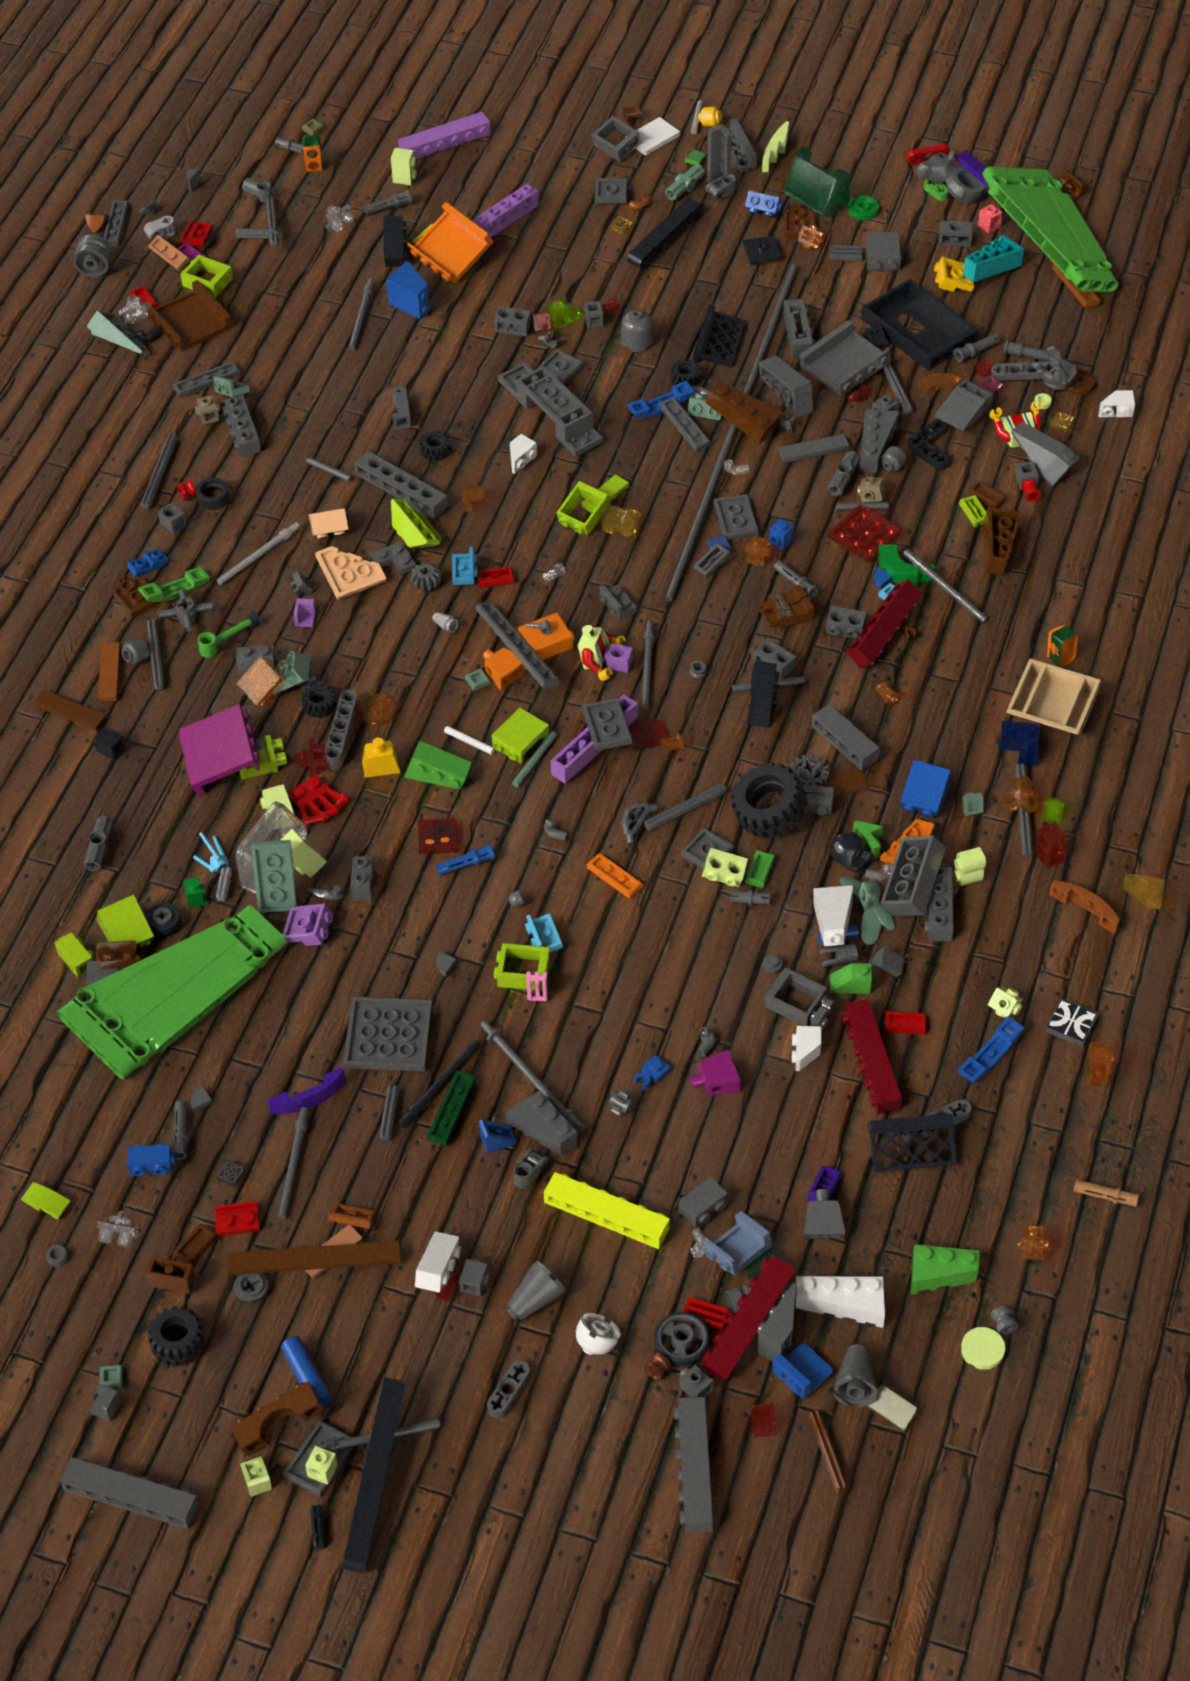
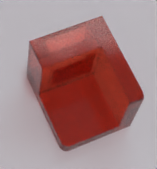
M774 1404L752 1405L750 1418L753 1438L775 1436L776 1419Z

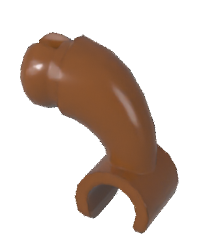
M643 194L642 201H630L629 208L641 210L645 206L651 205V196L645 198V194Z

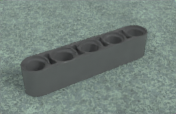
M351 689L344 690L340 695L325 749L326 765L330 770L342 768L357 716V693Z

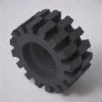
M682 359V361L677 360V363L674 362L673 366H671V382L674 385L687 381L693 388V386H697V383H700L701 366L695 360L692 362L691 359L687 361L685 359Z
M431 430V433L427 431L426 435L422 434V437H420V453L423 455V458L427 457L429 461L431 459L433 461H436V459L440 461L442 457L445 459L447 458L446 455L449 456L451 452L450 438L448 434L445 435L444 431L440 433V430H437V432Z
M317 683L315 687L310 685L309 689L305 688L302 693L303 710L307 715L310 714V717H314V715H316V718H320V715L326 717V713L330 715L331 711H334L336 707L333 689H330L328 685L325 687L322 683L321 686H318ZM315 699H325L321 703L312 702Z

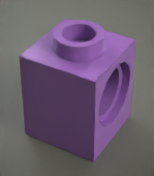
M611 643L610 649L606 650L604 655V661H607V668L628 673L633 660V648Z

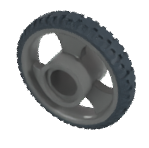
M677 1312L676 1314L673 1313L670 1316H666L659 1322L654 1333L656 1350L664 1355L670 1363H675V1365H688L698 1362L709 1348L711 1341L709 1328L706 1323L698 1316L696 1317V1315L689 1314L688 1312ZM681 1321L689 1322L694 1324L696 1327L692 1330V1328L687 1324H678L674 1326L673 1323ZM664 1334L671 1336V1345L674 1350L672 1353L662 1343V1335ZM679 1337H685V1338H687V1339H686V1340H679L678 1338H679ZM693 1340H703L698 1351L691 1355L686 1354L692 1349Z

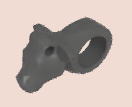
M951 149L949 155L940 152L918 165L916 171L918 177L931 180L936 184L946 183L949 193L961 202H977L985 191L986 186L963 166L953 163L952 158L955 152L953 149Z

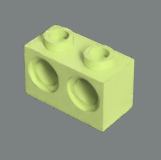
M710 848L702 877H706L711 881L726 883L728 886L739 887L748 859Z

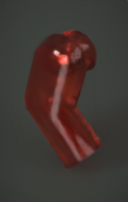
M610 298L609 303H600L602 312L616 309L618 307V300Z
M862 385L859 391L850 393L848 395L849 401H864L869 387Z

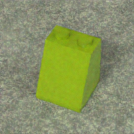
M134 895L97 911V922L108 942L135 940L136 948L140 947L141 949L152 944L154 935Z

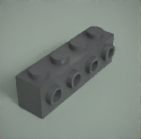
M240 395L223 399L224 406L222 411L224 417L227 416L226 423L227 427L231 428V438L235 439L233 441L235 450H239L241 457L260 453L259 438L244 396Z
M828 704L812 715V727L861 771L878 761L880 749L878 745L866 737L863 731L858 730L850 720L841 715L838 709Z
M952 867L939 868L924 915V917L928 918V921L924 922V933H928V941H952Z

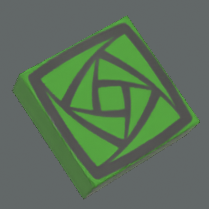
M692 149L685 157V162L692 165H701L706 159L707 154Z

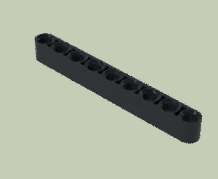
M384 1377L343 1559V1570L364 1574L406 1381Z

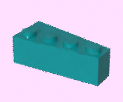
M1001 235L999 240L991 241V245H985L981 251L977 250L965 258L962 275L972 282H977L978 280L1020 267L1024 248L1006 236Z

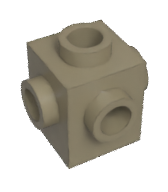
M213 395L196 399L197 406H195V412L197 417L200 416L202 424L218 422L220 407L218 401H214Z
M866 477L862 479L860 486L857 488L858 496H861L862 502L870 503L883 500L885 495L883 478Z

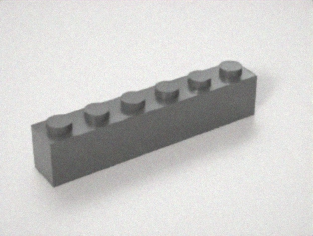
M705 1397L678 1398V1407H674V1420H679V1427H675V1441H680V1448H676V1460L681 1461V1468H677L678 1482H682V1489H678L679 1503H683L684 1510L680 1511V1525L685 1524V1533L712 1532L713 1519Z
M71 1457L60 1480L64 1491L186 1529L189 1528L199 1505L196 1495L189 1490L184 1489L180 1491L166 1483L157 1484L147 1477L138 1478L124 1470L120 1472L112 1470L111 1467L105 1464H92L85 1458L76 1459Z

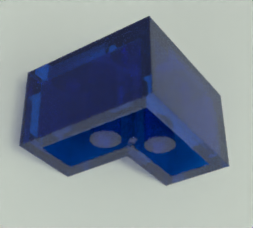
M1002 721L999 750L1018 751L1019 764L1023 763L1026 766L1036 767L1039 755L1040 724Z

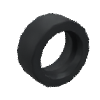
M207 478L197 485L198 503L205 509H220L230 500L228 484L220 478ZM211 490L223 492L217 497L204 496L206 492Z

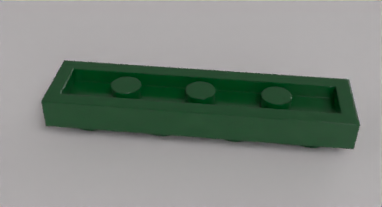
M456 1070L426 1136L427 1141L447 1146L475 1083L474 1075Z

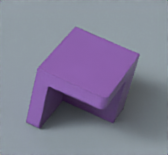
M296 598L294 609L295 626L313 627L316 613L314 599Z

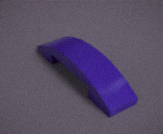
M343 1067L325 1074L324 1083L289 1098L287 1092L268 1099L270 1113L290 1114L300 1112L301 1107L309 1109L327 1100L346 1081Z

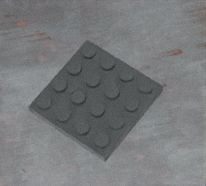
M352 997L343 1062L344 1068L425 1072L432 1000Z

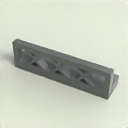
M737 118L730 119V128L727 130L732 134L731 143L737 144L736 147L731 146V159L738 172L755 169L757 166V155ZM741 162L747 163L746 165H740Z
M723 124L708 129L707 180L709 182L725 174H730L732 134Z

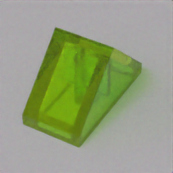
M1043 797L1041 821L1061 823L1064 808L1063 799Z

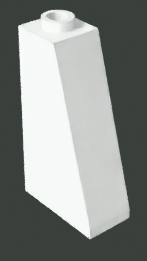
M853 886L814 888L813 904L824 946L844 945L853 904Z

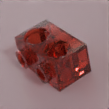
M1056 822L1044 825L1038 831L1035 854L1046 869L1064 861L1068 838Z

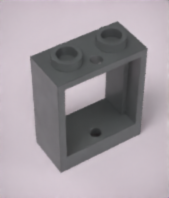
M614 116L608 119L591 135L595 147L619 162L641 144L639 132ZM615 129L626 135L617 146L605 140Z
M784 968L765 995V1007L803 1026H808L819 1007H822L825 999L828 998L826 996L827 987ZM788 986L815 998L807 1013L779 1000Z

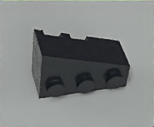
M383 216L385 267L401 266L404 264V260H407V250H405V246H407V236H405L407 223L403 222V216Z
M755 660L751 678V703H749L748 710L750 712L747 725L769 728L773 707H777L778 696L775 695H778L779 684L776 683L779 682L780 672L777 671L776 663Z

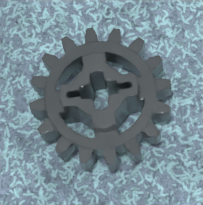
M811 754L809 758L802 755V759L796 757L795 762L790 764L789 768L797 774L802 784L816 786L827 784L829 766L825 765V760L819 761V756L814 759Z

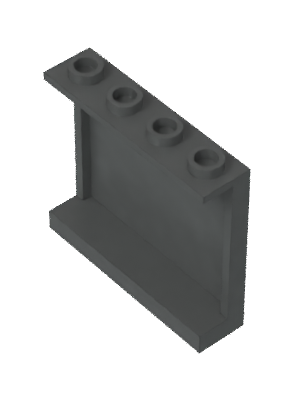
M848 320L799 355L800 367L839 396H843L866 378L875 374L880 368L886 366L890 362V349L887 348L885 351L878 349L856 333L853 329V323Z

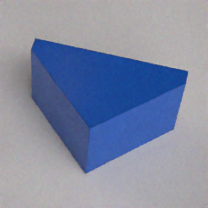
M484 1119L479 1121L480 1137L486 1153L517 1143L511 1126Z

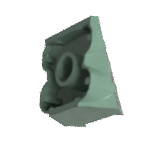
M291 651L287 655L286 660H281L275 666L272 693L274 695L310 680L308 675L310 661L312 660L307 653L298 654Z

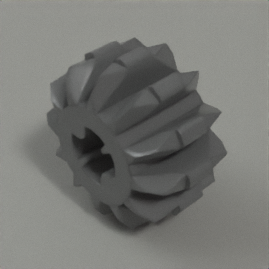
M422 562L421 566L416 565L415 569H412L411 582L415 585L416 589L421 588L422 592L425 589L429 591L431 588L436 589L437 585L441 582V572L436 564L431 565L430 562L428 564Z

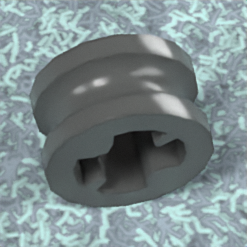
M693 661L690 664V675L696 679L703 678L706 675V664L702 661Z

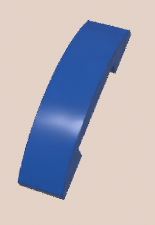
M687 381L672 386V392L647 402L639 399L627 404V407L635 417L639 418L660 415L664 412L659 408V403L674 397L681 405L694 394V390Z
M1008 1016L996 1028L995 1034L973 1058L969 1057L957 1070V1073L973 1084L979 1081L1005 1056L1023 1032L1024 1027Z

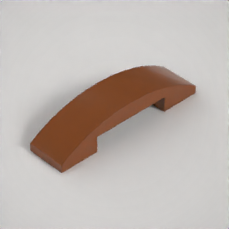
M1054 880L1051 883L1049 895L1064 904L1072 900L1100 917L1098 923L1100 926L1114 934L1117 932L1120 920L1114 910L1099 896L1085 888L1068 882Z

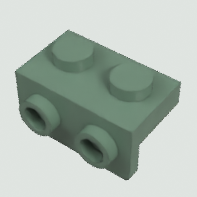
M220 376L213 377V386L217 393L236 397L244 396V393L250 392L249 385Z
M695 393L689 398L688 415L715 420L721 419V415L705 403L707 400L706 394Z

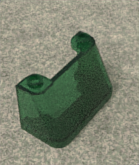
M803 146L796 152L784 185V192L819 215L832 217L848 206L851 174L843 169H837L832 173L809 161L812 158V152Z

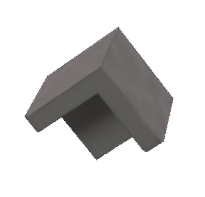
M98 1384L96 1387L98 1396L91 1406L90 1412L93 1415L111 1421L121 1404L118 1392Z

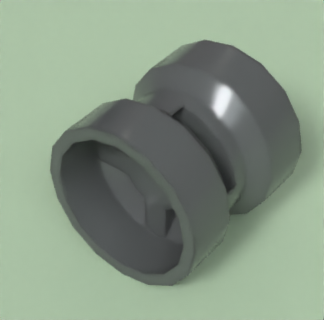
M1008 1305L999 1306L990 1313L993 1322L997 1324L996 1329L999 1335L1011 1334L1019 1327L1016 1319L1012 1318L1013 1312Z

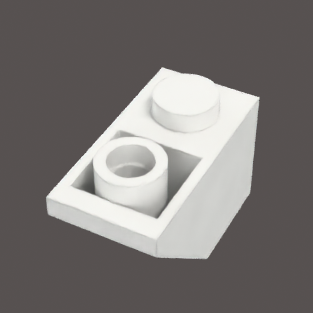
M1133 390L1114 391L1100 402L1098 416L1133 417L1135 407Z
M522 434L510 442L512 473L515 474L537 456V443Z
M797 1026L796 1034H792V1046H796V1051H792V1063H796V1071L802 1070L820 1055L821 1027Z

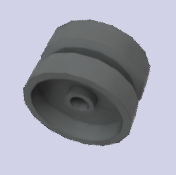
M97 235L83 236L77 243L73 258L74 266L84 275L90 277L101 276L107 272L112 255V247L103 237Z

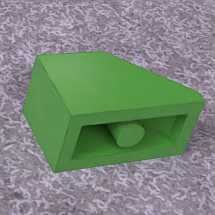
M851 963L830 974V993L870 994L872 982L871 964Z

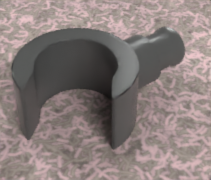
M552 331L538 337L539 341L545 342L551 348L556 347L561 341V338L555 341L550 337Z
M783 412L779 419V425L786 428L788 433H791L793 431L794 416L790 420H784L785 412Z

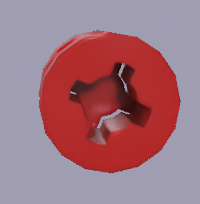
M191 479L187 480L186 483L177 484L178 492L183 500L187 499L188 496L197 495Z

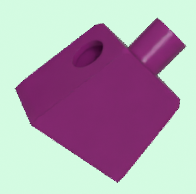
M728 1050L700 1061L699 1074L689 1077L692 1088L704 1086L708 1096L740 1092L741 1081Z

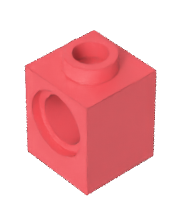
M993 204L981 209L978 226L988 234L1001 227L1003 212Z

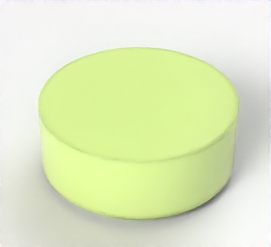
M1045 393L1035 396L1034 405L1039 408L1038 402L1041 401L1042 407L1040 409H1048L1051 406L1052 398Z

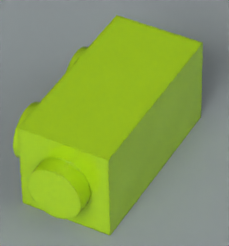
M72 932L59 938L55 942L58 955L78 979L86 975L87 961L95 960L93 953L90 950H86L83 941L79 937L76 938Z

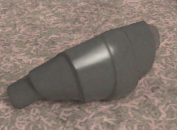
M647 802L635 803L624 811L621 825L627 839V844L635 843L633 834L637 833L638 828L649 815V812L657 811L656 804L648 805Z

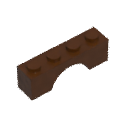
M307 1381L296 1385L287 1394L279 1395L270 1404L259 1407L255 1413L248 1417L239 1419L236 1424L231 1426V1429L240 1449L249 1456L268 1445V1433L278 1419L288 1415H296L308 1421L325 1411V1408L316 1389Z

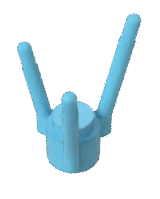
M200 832L201 838L213 855L210 858V864L196 855L193 858L207 867L212 873L216 871L220 874L221 869L229 867L230 862L226 858L217 837L213 836V840L220 854L215 851L203 832Z

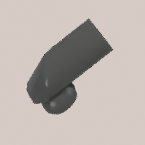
M708 1027L701 1028L699 1032L703 1044L697 1052L702 1057H705L716 1043L714 1034Z

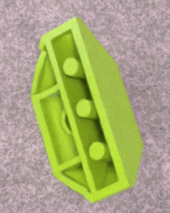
M392 498V526L408 547L427 548L440 544L442 537L416 508L410 506L409 502L405 499Z

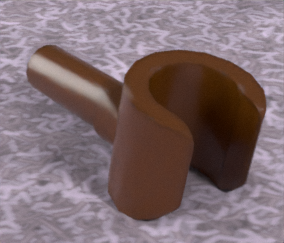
M902 621L901 624L905 631L904 639L907 641L909 635H912L913 639H915V629L908 628L906 622Z

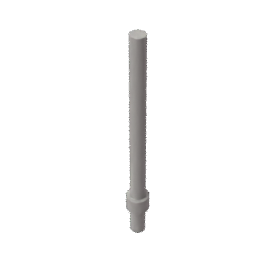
M296 522L289 528L281 530L278 536L218 578V584H224L281 541L289 539L291 534L300 528V525Z

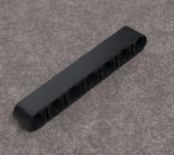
M687 198L629 252L627 262L640 269L645 268L701 215L703 204Z

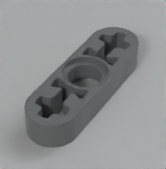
M515 1361L512 1363L489 1398L487 1410L491 1417L502 1418L505 1416L530 1377V1368L526 1362ZM521 1369H524V1374L520 1373L517 1377V1381L514 1380L516 1378V1370L520 1371ZM506 1385H512L515 1388L514 1392L510 1394L504 1393L502 1389ZM501 1397L503 1399L501 1401V1409L497 1408L496 1410H494L493 1405L497 1406L500 1402Z

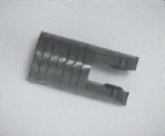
M855 944L820 950V955L835 953L836 959L822 962L823 967L858 961Z

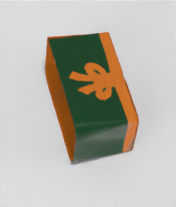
M317 135L304 136L302 138L306 172L322 171L320 137ZM309 150H316L318 155L315 158H309L307 152Z
M1063 623L1052 629L1048 637L1047 657L1060 668L1073 661L1076 656L1078 635Z

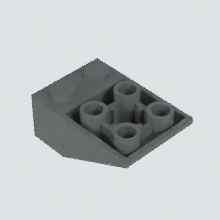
M965 379L954 388L936 412L935 417L964 431L989 411L994 394Z
M792 1283L789 1289H785L780 1296L781 1301L777 1306L774 1305L771 1308L768 1320L766 1322L763 1321L757 1330L759 1334L756 1341L758 1344L757 1353L772 1362L773 1358L779 1353L785 1358L791 1350L796 1287L794 1283Z

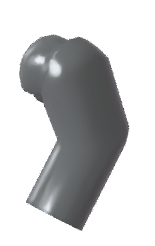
M548 818L545 820L544 830L550 838L566 841L568 832L557 830L554 819Z

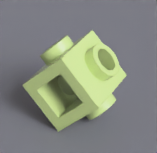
M998 987L991 997L988 1006L995 1009V1013L1003 1018L1017 1015L1022 1009L1021 1003L1023 998L1018 996L1019 993L1012 988Z

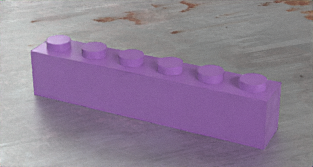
M479 112L398 139V145L401 149L413 150L414 157L418 159L490 135V121L483 112Z
M623 694L619 698V702L627 726H629L638 718V703ZM588 727L551 760V775L565 784L602 751H595Z

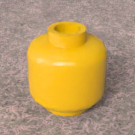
M703 107L698 115L699 122L704 127L717 126L722 122V112L717 107Z

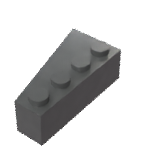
M776 355L759 362L760 377L771 390H775L776 396L779 399L783 398L785 400V406L788 409L792 408L795 418L813 412L811 391L813 387L809 380Z

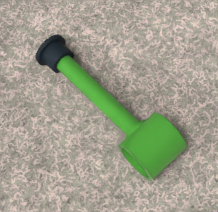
M252 612L246 618L247 620L217 636L210 632L200 634L198 636L200 655L205 658L213 657L218 652V643L249 626L260 625L261 620L258 614Z

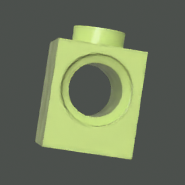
M315 1446L305 1465L307 1476L328 1485L338 1466L336 1454Z

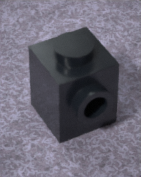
M105 727L93 739L96 752L112 760L125 748L123 737L116 731Z

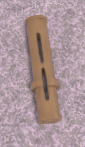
M1076 1179L1073 1191L1113 1201V1204L1118 1202L1134 1207L1137 1206L1139 1194L1122 1191L1119 1187L1114 1189Z

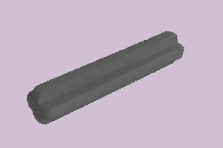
M237 229L236 237L268 239L269 229ZM278 229L280 239H283V230Z
M389 1085L387 1089L380 1129L381 1140L389 1141L391 1139L399 1088L396 1085Z

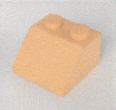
M345 508L308 514L312 534L317 535V538L327 537V533L334 532V535L344 534V530L348 529Z

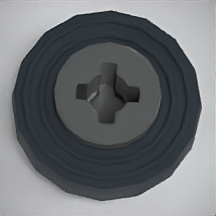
M160 903L148 910L146 921L154 935L168 936L178 930L181 916L175 906L168 903Z

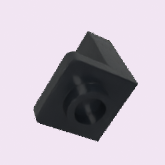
M881 325L867 327L862 335L863 338H867L877 348L888 344Z

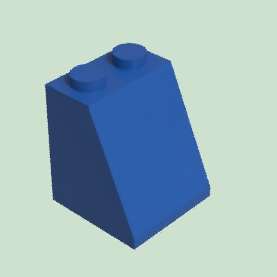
M406 261L387 278L389 304L421 319L430 310L428 284L413 266Z
M913 760L900 801L903 810L914 813V811L921 812L923 816L928 818L938 817L952 781L951 771Z

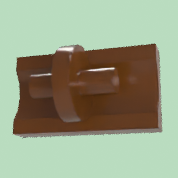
M1068 169L1063 170V176L1059 180L1062 184L1061 189L1068 191L1075 198H1080L1081 193L1086 192L1088 184L1085 181L1082 182L1075 173H1071Z

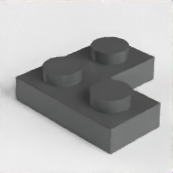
M402 541L369 553L370 559L373 562L379 563L381 568L394 564L400 575L412 571L416 566Z

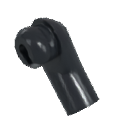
M154 327L149 333L139 330L136 336L141 342L152 341L161 333V330L158 327Z

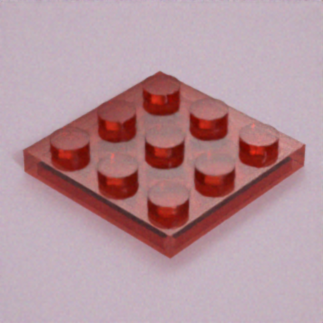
M860 504L828 532L827 538L865 561L870 562L878 555L879 545H889L902 533V528Z

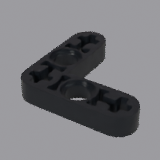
M936 419L908 440V449L937 470H945L949 465V457L932 445L933 442L946 433L947 423L941 421V419ZM929 434V435H931L932 437L927 438V437H924L923 435ZM930 451L933 454L927 455L924 452Z

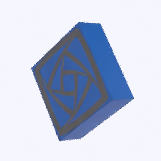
M724 535L707 540V545L710 549L718 543L728 551H731V546Z

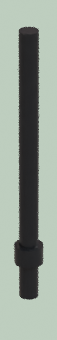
M473 1040L425 1094L406 1110L407 1113L398 1122L401 1128H404L421 1113V1109L480 1046L478 1041Z

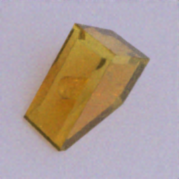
M1126 873L1123 889L1140 906L1160 909L1165 879Z

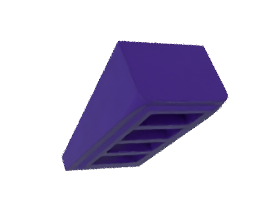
M821 1166L808 1193L807 1203L809 1201H816V1190L819 1189L829 1190V1201H831L842 1171Z

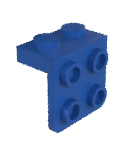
M805 1343L800 1344L785 1358L780 1353L773 1358L772 1371L774 1374L782 1379L803 1400L833 1373V1369Z

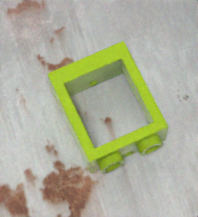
M201 255L192 260L181 273L183 287L193 290L192 282L198 280L214 298L233 279L231 266ZM202 269L215 274V277L208 281L195 275Z
M579 481L556 513L560 524L573 528L577 533L589 535L611 503L608 494ZM581 497L597 504V507L585 523L569 516Z
M502 943L501 951H497L496 962L499 965L494 969V979H497L498 987L527 990V974L504 972L506 957L539 960V975L543 976V972L548 974L550 961L549 947ZM531 981L532 990H535V981ZM539 981L540 991H543L542 981Z

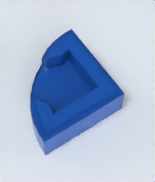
M879 567L874 573L876 586L881 590L892 580V576Z

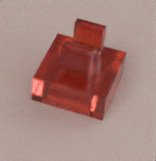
M549 312L533 313L534 331L551 329Z

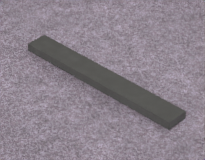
M492 602L476 604V611L543 688L559 686L560 680Z

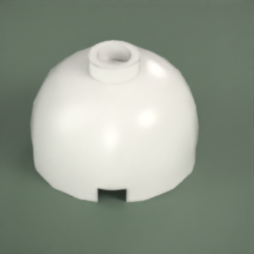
M585 1313L577 1325V1342L587 1354L601 1355L608 1353L615 1347L621 1335L616 1324L612 1321L608 1324L604 1321L605 1317L602 1315Z

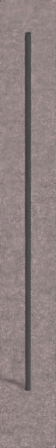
M796 264L791 265L743 393L750 395L759 371V362L764 358L784 305V300L787 297L798 267ZM732 423L665 597L666 601L671 602L735 435L737 427Z

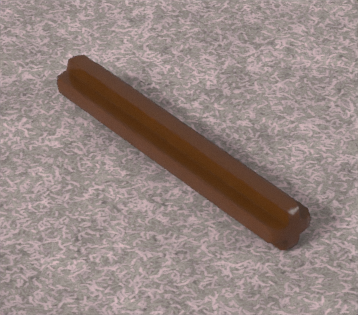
M818 1409L809 1412V1419L835 1490L837 1492L845 1491L848 1485L822 1414Z

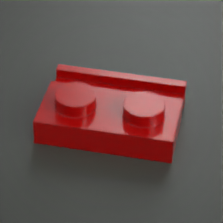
M190 220L181 236V243L185 241L194 246L204 247L212 231V224L198 221L192 223V220Z
M257 1201L215 1206L218 1237L260 1231Z

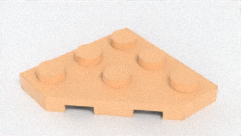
M332 546L315 552V556L337 600L386 582V577L379 563L363 560L360 556L349 552L348 554L341 552L338 548Z

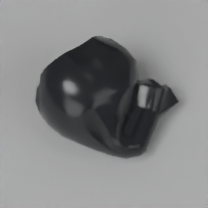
M856 832L836 836L829 847L834 860L852 872L860 871L866 863L875 860L869 850H864V841Z

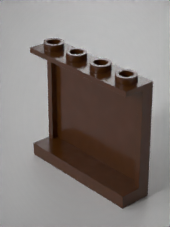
M198 280L192 282L193 291L156 308H153L149 302L146 303L148 318L155 322L156 327L161 329L165 337L169 338L173 346L178 347L181 352L232 329L231 315Z

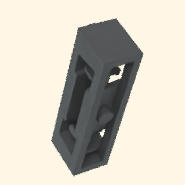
M803 299L784 300L783 315L792 357H799L802 352L815 344V339H812L813 329L809 328L811 322L810 316L807 317L808 306L804 304ZM798 318H800L801 334H797L795 322H798Z

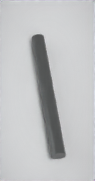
M805 677L779 679V682L776 684H779V687L804 684ZM751 683L732 685V692L749 691L751 689Z

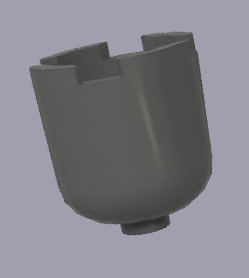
M631 310L622 318L621 344L624 348H629L631 352H643L647 350V347L653 345V321L651 316L643 310Z

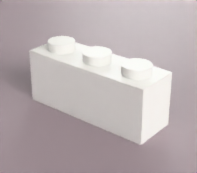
M434 1232L416 1269L415 1287L440 1293L443 1285H447L449 1272H453L455 1259H459L462 1247L459 1246L458 1236Z

